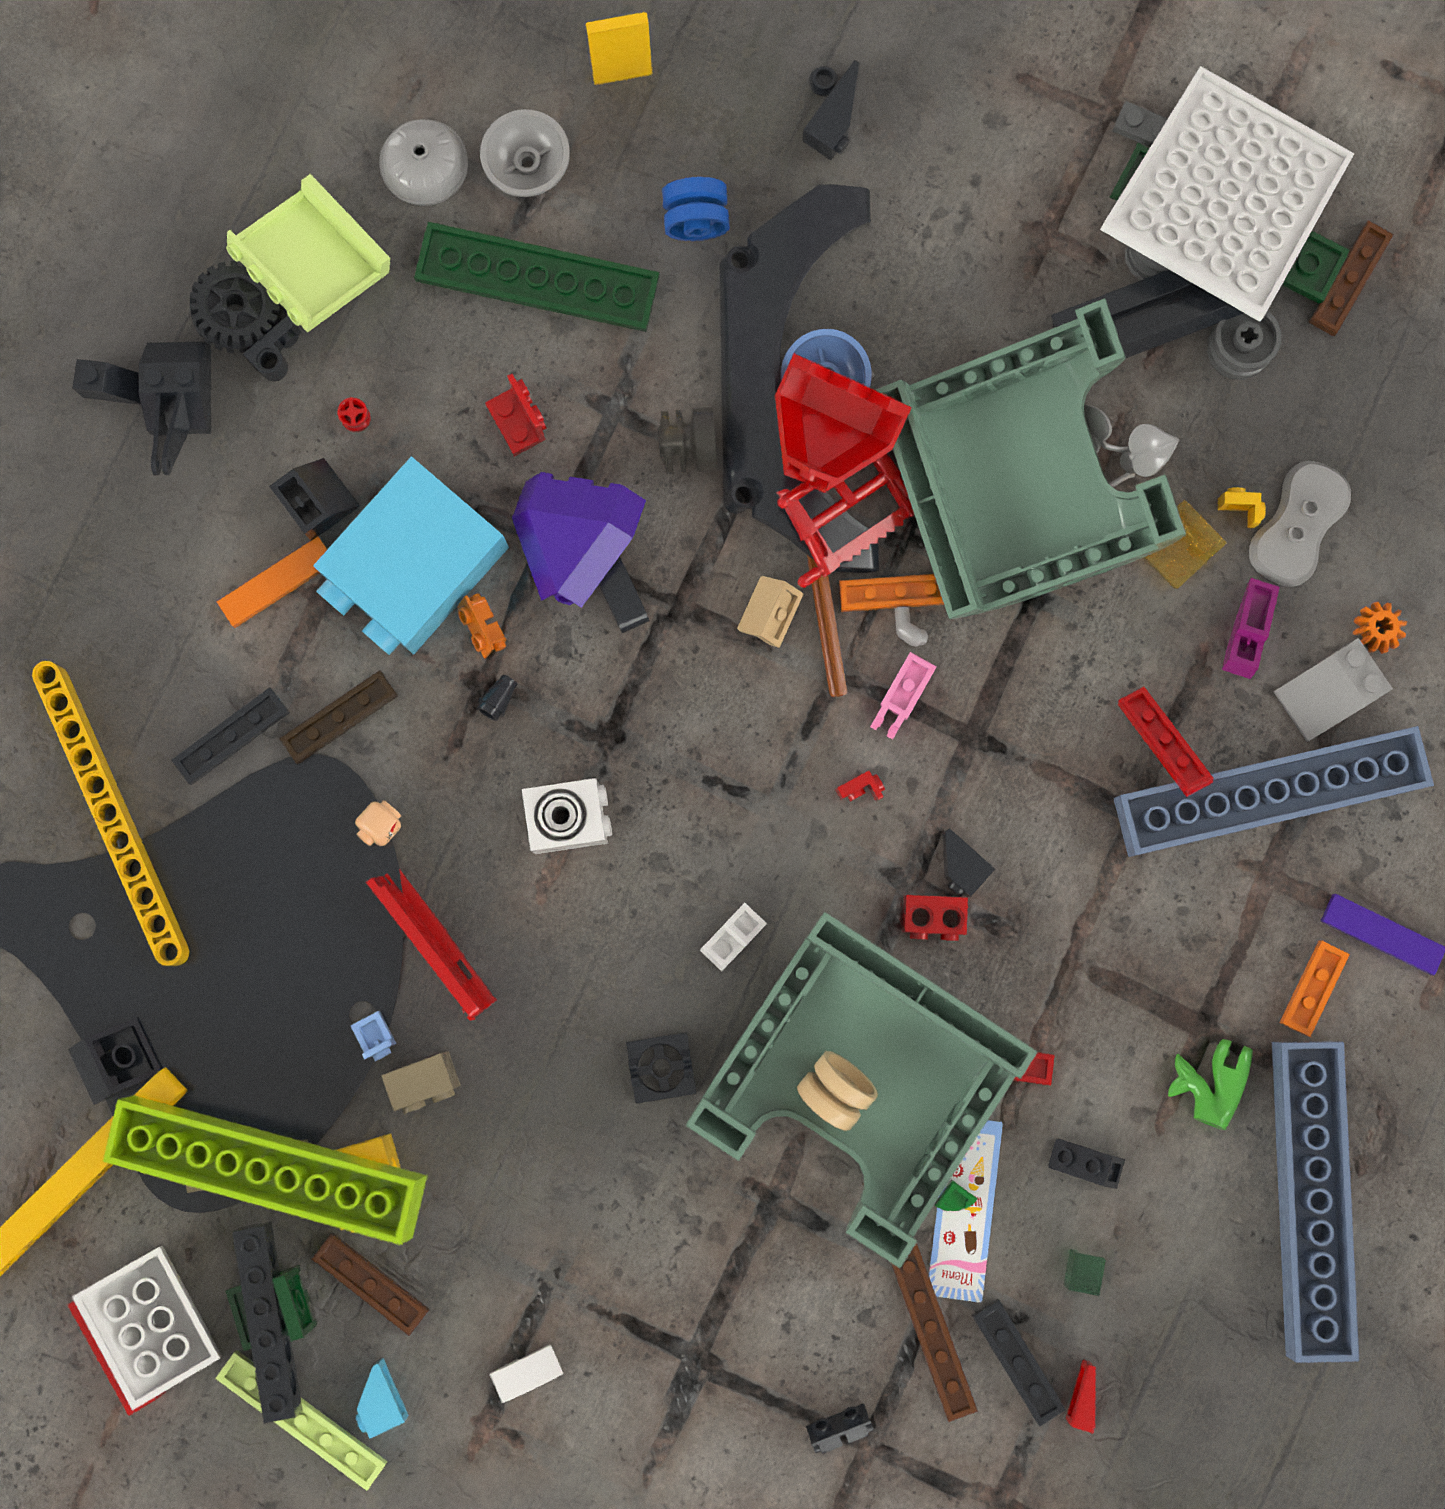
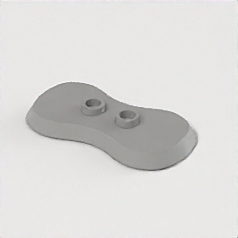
M1303 461L1289 470L1282 485L1281 501L1275 515L1256 532L1250 543L1249 559L1251 565L1260 575L1273 583L1286 587L1299 586L1313 575L1317 567L1319 548L1323 536L1346 513L1350 505L1351 488L1345 477L1330 466L1316 461Z

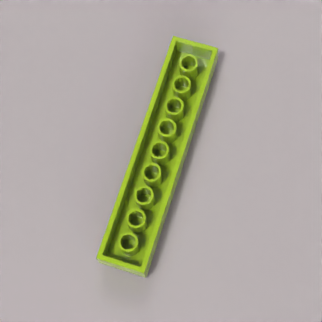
M138 1096L117 1100L103 1162L399 1245L413 1238L427 1175Z

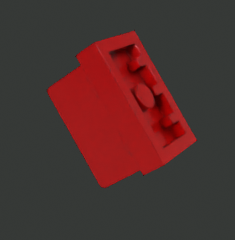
M511 373L507 375L511 389L485 402V405L515 457L545 441L543 430L547 429L537 405L530 406L533 402L522 379L516 381Z

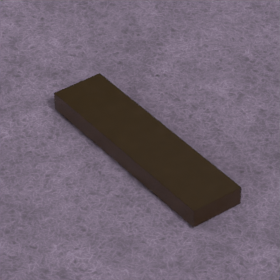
M379 670L279 739L295 763L300 764L394 700L398 695L382 671Z

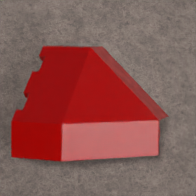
M794 353L775 394L784 475L805 482L823 493L827 492L893 450L912 407Z

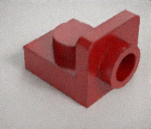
M867 771L837 787L835 791L840 800L848 797L851 802L866 794L864 787L868 786L877 802L884 797L881 792L885 790V787L877 774L872 776L870 771Z

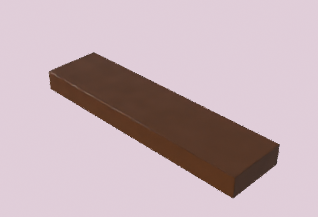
M1369 220L1364 224L1350 248L1324 302L1318 304L1308 323L1333 337L1338 333L1394 234Z
M334 1233L330 1234L312 1258L314 1262L408 1336L411 1335L430 1310Z

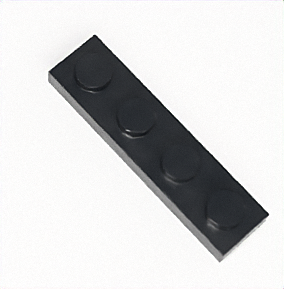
M269 687L171 761L187 783L193 785L290 712L275 691Z
M999 1299L972 1314V1317L1038 1426H1042L1064 1412L1066 1409Z

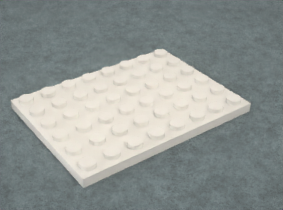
M1200 66L1100 230L1260 322L1269 309L1354 153Z

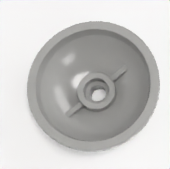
M524 109L504 114L491 124L481 143L480 158L483 170L494 186L513 196L531 197L550 190L561 180L569 164L570 148L567 136L558 122L545 113ZM526 161L533 162V165L529 168L523 166Z
M418 119L402 124L386 139L380 154V171L386 186L397 198L412 205L431 206L449 199L459 190L467 175L468 156L463 141L453 129L435 120ZM419 148L425 149V153L420 156L416 155L415 151Z

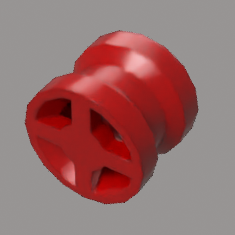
M350 397L344 399L338 406V418L347 430L358 433L364 431L369 426L371 415L362 400Z

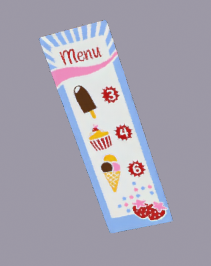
M990 1120L986 1122L951 1177L953 1181L978 1198L972 1206L959 1211H944L937 1208L929 1278L936 1297L982 1302L1003 1127L1002 1122Z

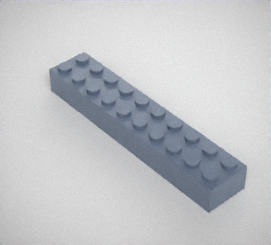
M1416 726L1211 774L1214 778L1212 784L1187 797L1175 782L1120 795L1114 798L1127 854L1128 857L1419 790L1434 786L1419 727Z
M1272 1042L1286 1356L1296 1363L1359 1361L1344 1042Z

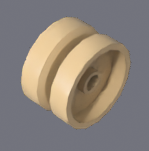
M825 1051L814 1065L816 1073L808 1072L798 1084V1093L804 1102L822 1119L834 1127L849 1131L861 1116L859 1109H868L877 1098L878 1092L865 1074L851 1062L834 1052Z

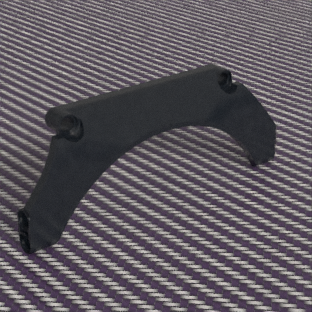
M834 184L818 185L751 233L747 238V246H735L722 259L719 266L724 506L734 514L752 509V517L783 535L812 559L813 557L805 541H800V537L786 510L780 508L777 504L780 497L776 492L783 489L791 491L803 482L784 475L775 394L781 383L780 350L784 325L792 300L801 282L813 264L828 248L842 237L871 221L870 190L864 187ZM731 259L737 260L741 265V269L736 268L732 264ZM814 489L799 499V502L811 519L836 503L827 492L823 493L818 489ZM736 491L744 495L745 504L740 503L736 499ZM845 511L818 530L832 553H834L868 530V528ZM870 544L868 550H861V555H853L852 561L841 562V566L833 572L873 573L879 571V544Z

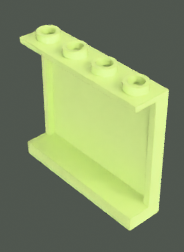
M311 174L301 180V190L245 230L237 235L231 230L227 232L226 248L229 255L237 262L240 260L247 268L249 276L256 283L260 282L267 289L271 300L276 304L280 303L287 310L291 321L297 326L301 325L307 332L389 273L391 258Z

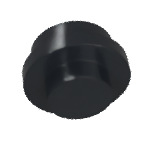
M827 66L816 68L809 78V86L818 96H828L839 82L837 73Z

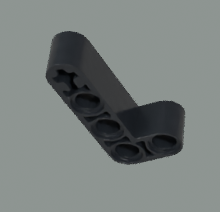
M619 556L599 583V586L623 634L650 620Z

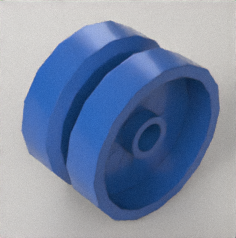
M690 177L675 180L666 184L662 189L663 208L668 211L664 215L665 234L670 238L683 241L707 240L721 236L729 230V213L724 207L727 204V187L723 181L710 177Z

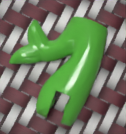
M1222 1039L1219 1042L1212 1059L1214 1094L1207 1082L1179 1054L1175 1057V1068L1178 1077L1171 1083L1168 1090L1169 1097L1191 1091L1195 1098L1194 1119L1221 1130H1226L1239 1105L1246 1086L1253 1056V1049L1244 1046L1241 1054L1238 1056L1236 1068L1225 1064L1232 1045V1041Z

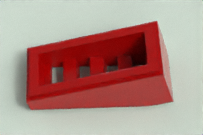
M1084 1359L1081 1362L1065 1419L1071 1427L1094 1434L1096 1367L1090 1361Z

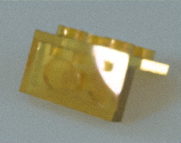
M1185 499L1177 506L1186 535L1175 543L1144 557L1174 589H1178L1227 543Z

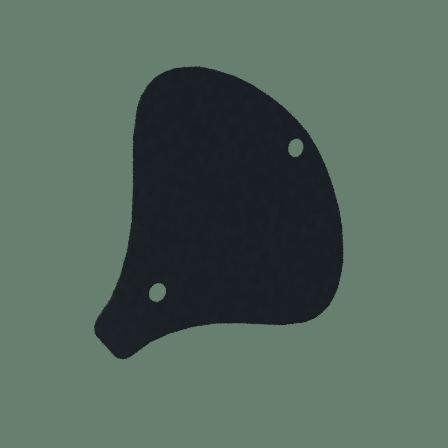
M313 754L300 764H296L292 757H287L250 774L182 818L141 839L189 947V957L182 965L166 966L160 964L155 959L109 852L79 861L46 865L15 861L0 864V948L16 956L42 981L61 1005L81 1040L137 1018L161 1070L166 1067L187 1089L185 1095L174 1105L175 1107L299 1141L308 1139V1143L317 1145L345 1110L374 1062L373 1057L364 1059L362 1055L364 1052L351 1028V1025H353L349 1018L351 1007L356 1002L367 1001L374 1006L376 1012H381L388 1028L391 1023L402 967L404 931L366 882L372 877L384 876L387 873L402 892L399 863L392 839L384 846H379L375 843L368 846L357 836L360 830L356 826L355 820L370 803L377 802L372 792L357 773L336 758ZM134 861L130 865L129 871L133 877L139 874L141 869L140 863ZM147 888L142 893L141 898L145 905L153 899V892L150 888ZM79 913L91 915L96 923L95 932L90 938L85 940L74 938L69 931L70 920ZM159 916L154 921V929L156 932H161L165 927V919ZM171 944L166 949V956L169 960L175 959L178 950L174 944ZM148 1081L106 1100L112 1116H114L118 1099L134 1096ZM138 1172L145 1186L156 1198L170 1207L183 1212L204 1213L219 1211L242 1202V1200L206 1190L187 1193L185 1184Z

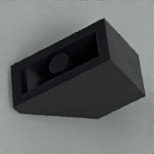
M77 359L72 388L81 397L141 405L138 372L107 362Z
M949 828L942 834L945 878L950 882L947 886L957 896L962 897L965 895L968 898L978 890L994 872L995 868Z

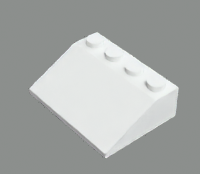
M163 1246L154 1249L72 1296L132 1410L217 1361L222 1356Z

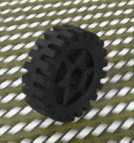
M231 261V266H226L225 262L218 263L217 269L213 265L207 268V274L202 272L198 276V282H194L192 292H190V313L194 327H196L200 337L204 336L205 342L209 345L214 343L215 348L222 351L223 347H225L228 353H234V349H239L240 353H245L247 348L253 346L280 322L281 304L274 303L269 297L267 289L260 282L256 283L249 276L247 268L244 265L238 266L237 261ZM233 304L242 306L239 310H232L229 307Z

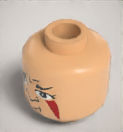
M383 800L381 803L374 801L355 820L356 826L360 830L357 836L368 846H371L373 843L384 846L400 830L401 823L399 818L401 815L386 801Z

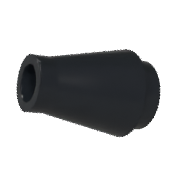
M503 674L478 700L480 702L477 707L478 711L493 721H498L500 716L504 717L514 689L518 685L517 682Z

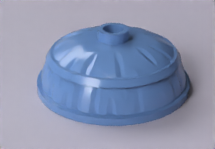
M819 329L803 335L791 345L782 362L781 380L795 353L858 381L869 388L871 385V365L865 350L853 337L838 330Z

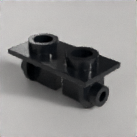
M864 1403L848 1407L840 1413L818 1419L806 1426L815 1453L822 1452V1454L843 1446L840 1436L844 1434L847 1437L848 1443L868 1437L869 1432L874 1431Z

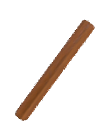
M807 555L809 570L817 567L815 561ZM821 575V578L812 583L829 694L831 697H840L847 694V687L829 577L823 578Z

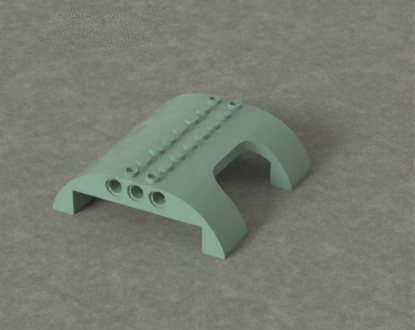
M1106 299L1075 310L1078 317L1076 320L909 385L901 379L876 389V391L912 407L893 447V451L949 619L992 611L1052 592L1134 562L1175 543L1186 535L1166 475L1135 485L1136 491L1133 492L1117 491L1110 486L1104 476L1084 413L1086 395L1099 379L1114 370L1126 358Z
M824 912L730 1052L685 1126L739 1161L755 1137L756 1130L763 1122L780 1116H787L801 1122L849 1154L861 1168L864 1188L848 1223L846 1233L900 1268L917 1242L914 1238L915 1233L1014 1078L1021 1079L1037 1051ZM825 1051L834 1052L851 1062L865 1074L878 1092L877 1098L868 1109H859L861 1116L849 1131L834 1127L822 1119L804 1102L798 1093V1084L808 1072L816 1073L814 1065Z

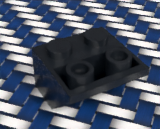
M324 458L293 468L269 486L310 540L320 536L360 507Z

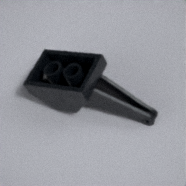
M205 341L147 343L140 359L139 397L146 430L151 435H154L151 455L153 475H160L161 470H163L164 475L171 474L188 434H211V346Z

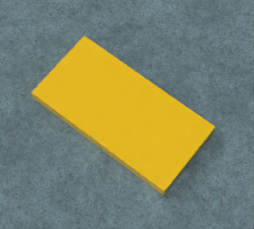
M647 12L586 23L595 85L652 75Z

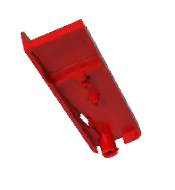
M401 870L402 892L387 873L384 876L369 879L366 882L461 1005L463 1013L466 1012L469 1015L467 1018L470 1021L475 1020V1017L497 1001L496 997L492 995L448 934L449 932ZM460 960L473 976L470 980L457 963Z

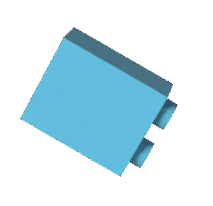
M411 456L313 565L327 579L316 592L343 616L354 604L363 610L372 620L365 626L362 632L388 655L400 643L414 655L458 606L464 596L474 588L507 551L509 546L504 536Z

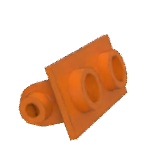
M479 593L469 598L467 595L464 596L457 606L459 618L464 625L468 626L472 634L473 646L486 659L494 649L498 652L506 647V638L497 621L489 625L486 624L485 621L493 618L494 615L485 597H481Z

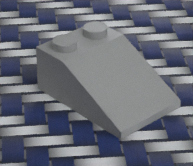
M1357 638L1273 692L1308 742L1366 707L1393 688L1360 639Z

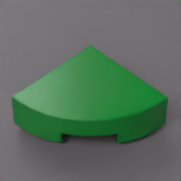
M951 1179L934 1206L944 1211H959L972 1206L978 1198Z

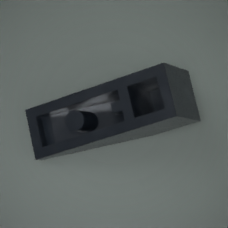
M856 60L853 61L803 130L802 141L829 160H832L836 153L841 155L850 142L848 134L859 70V62Z

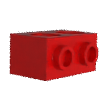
M905 895L902 933H910V939L928 940V934H940V940L959 941V935H967L968 898ZM916 909H922L927 914V922L922 927L915 925L912 921V913ZM947 910L954 911L958 916V922L953 928H949L943 923L942 917Z

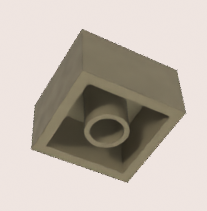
M449 1051L381 1075L393 1111L402 1109L404 1114L426 1106L425 1100L432 1097L433 1103L455 1095L454 1089L461 1086Z

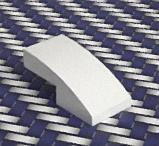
M744 903L700 951L723 971L767 923Z
M546 1345L489 1374L501 1402L504 1403L563 1374V1371L551 1345Z

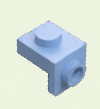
M380 1011L351 1025L364 1052L362 1053L364 1059L373 1057L374 1061H377L391 1054L392 1052L389 1047L397 1044Z

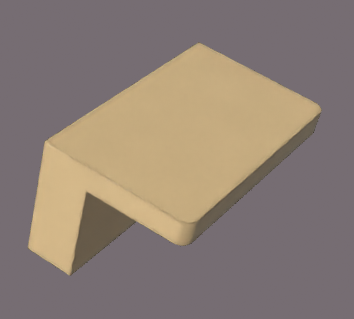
M761 576L737 629L742 633L756 636L771 646L780 648L804 593L786 581Z

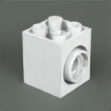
M596 778L522 789L530 850L533 853L541 854L608 843L607 836H612L610 817L608 815L604 816L603 806H608L607 793L604 785H599ZM562 810L569 811V820L564 824H556L555 817L557 813Z

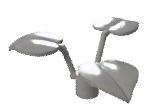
M1084 405L1085 420L1096 452L1098 453L1102 446L1104 449L1122 453L1120 465L1126 473L1110 482L1109 484L1112 487L1128 478H1134L1135 473L1143 477L1156 474L1167 463L1178 444L1179 439L1164 432L1152 424L1137 426L1129 437V447L1108 444L1105 440L1109 438L1112 432L1109 418L1097 407Z

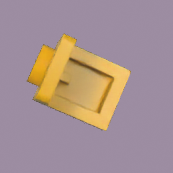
M1235 487L1227 489V492L1225 491L1218 498V510L1248 511V528H1255L1261 523V520H1264L1266 506L1265 502H1261V493L1246 492L1245 488Z

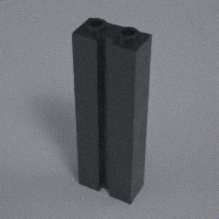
M1166 270L1052 314L1051 320L1053 328L1078 319L1075 310L1106 299L1125 357L1128 358L1218 324L1219 321L1244 314V312L1173 271Z

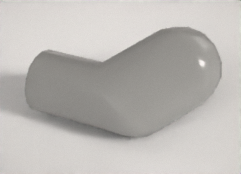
M909 607L895 608V624L898 637L910 646L917 647L926 644L928 634L924 629L920 630L910 622Z

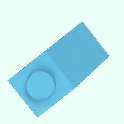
M384 1358L378 1360L373 1365L357 1407L358 1414L356 1415L358 1426L363 1433L367 1432L369 1439L404 1423L409 1416Z

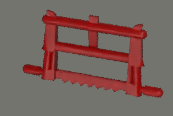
M887 453L873 462L879 473L853 492L845 481H842L834 487L842 499L812 519L799 502V499L816 488L803 482L791 491L783 489L776 492L780 497L777 502L778 506L786 510L800 537V541H805L817 567L812 568L799 577L797 583L800 587L805 588L821 578V575L823 578L828 576L841 566V562L852 561L853 555H861V550H868L870 544L878 543V538H886L887 532H895V527L903 526L904 519L914 516L904 481L900 476L901 472ZM886 484L900 508L832 553L818 529Z

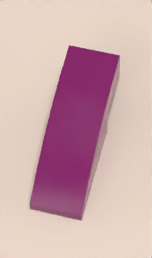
M1250 578L1232 629L1222 670L1251 679L1258 670L1263 646L1269 637L1280 587Z

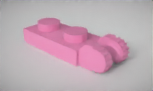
M910 652L881 702L880 706L882 707L870 727L877 730L881 726L887 710L893 712L898 717L890 726L887 737L893 740L904 719L907 720L934 673L936 666Z

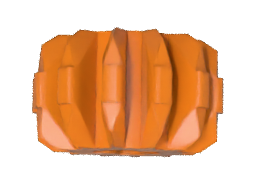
M1374 602L1371 604V608H1362L1360 610L1362 616L1356 617L1353 621L1360 626V628L1353 630V634L1362 636L1360 641L1363 645L1369 643L1368 652L1373 653L1378 649L1380 653H1386L1389 651V647L1397 648L1400 645L1398 639H1403L1406 636V633L1400 628L1406 626L1407 621L1398 620L1397 617L1401 615L1402 610L1398 609L1392 613L1391 603H1386L1382 607L1379 602ZM1376 623L1382 624L1381 627L1376 628ZM1384 628V632L1380 633L1378 629Z

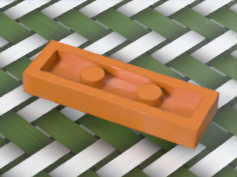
M1322 940L1318 941L1279 1023L1306 1037H1311L1350 954Z

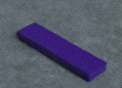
M1332 894L1320 921L1429 975L1436 974L1445 954V946L1337 894Z

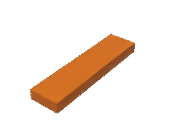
M317 536L218 600L217 604L232 627H238L320 574L313 565L327 551L326 546L320 537Z
M934 574L839 581L841 612L944 605Z

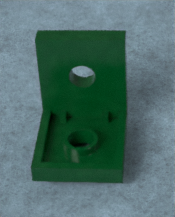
M300 1265L282 1270L278 1276L272 1279L291 1342L304 1338L318 1325L317 1320H313L308 1304L310 1302L307 1289L303 1288L299 1275L301 1271ZM241 1285L225 1291L243 1351L251 1349L242 1288Z

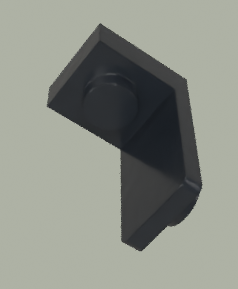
M1058 1138L1055 1140L1048 1167L1104 1187L1117 1189L1125 1159Z

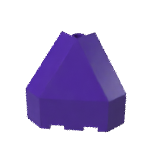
M540 472L527 480L512 520L541 601L553 595L560 603L568 605L574 603L582 608L633 539L646 500L621 484L610 483L609 488L594 486L593 480L569 477L568 481L556 480L553 474Z

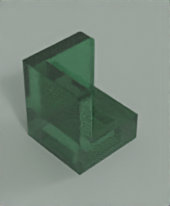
M1070 1249L1064 1286L1071 1291L1100 1296L1106 1260L1103 1257L1084 1254L1075 1249Z

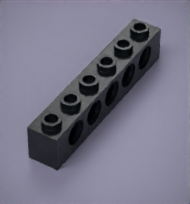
M272 1221L240 1227L232 1231L263 1422L265 1424L295 1418L303 1409L292 1342L272 1281L273 1278L280 1274Z

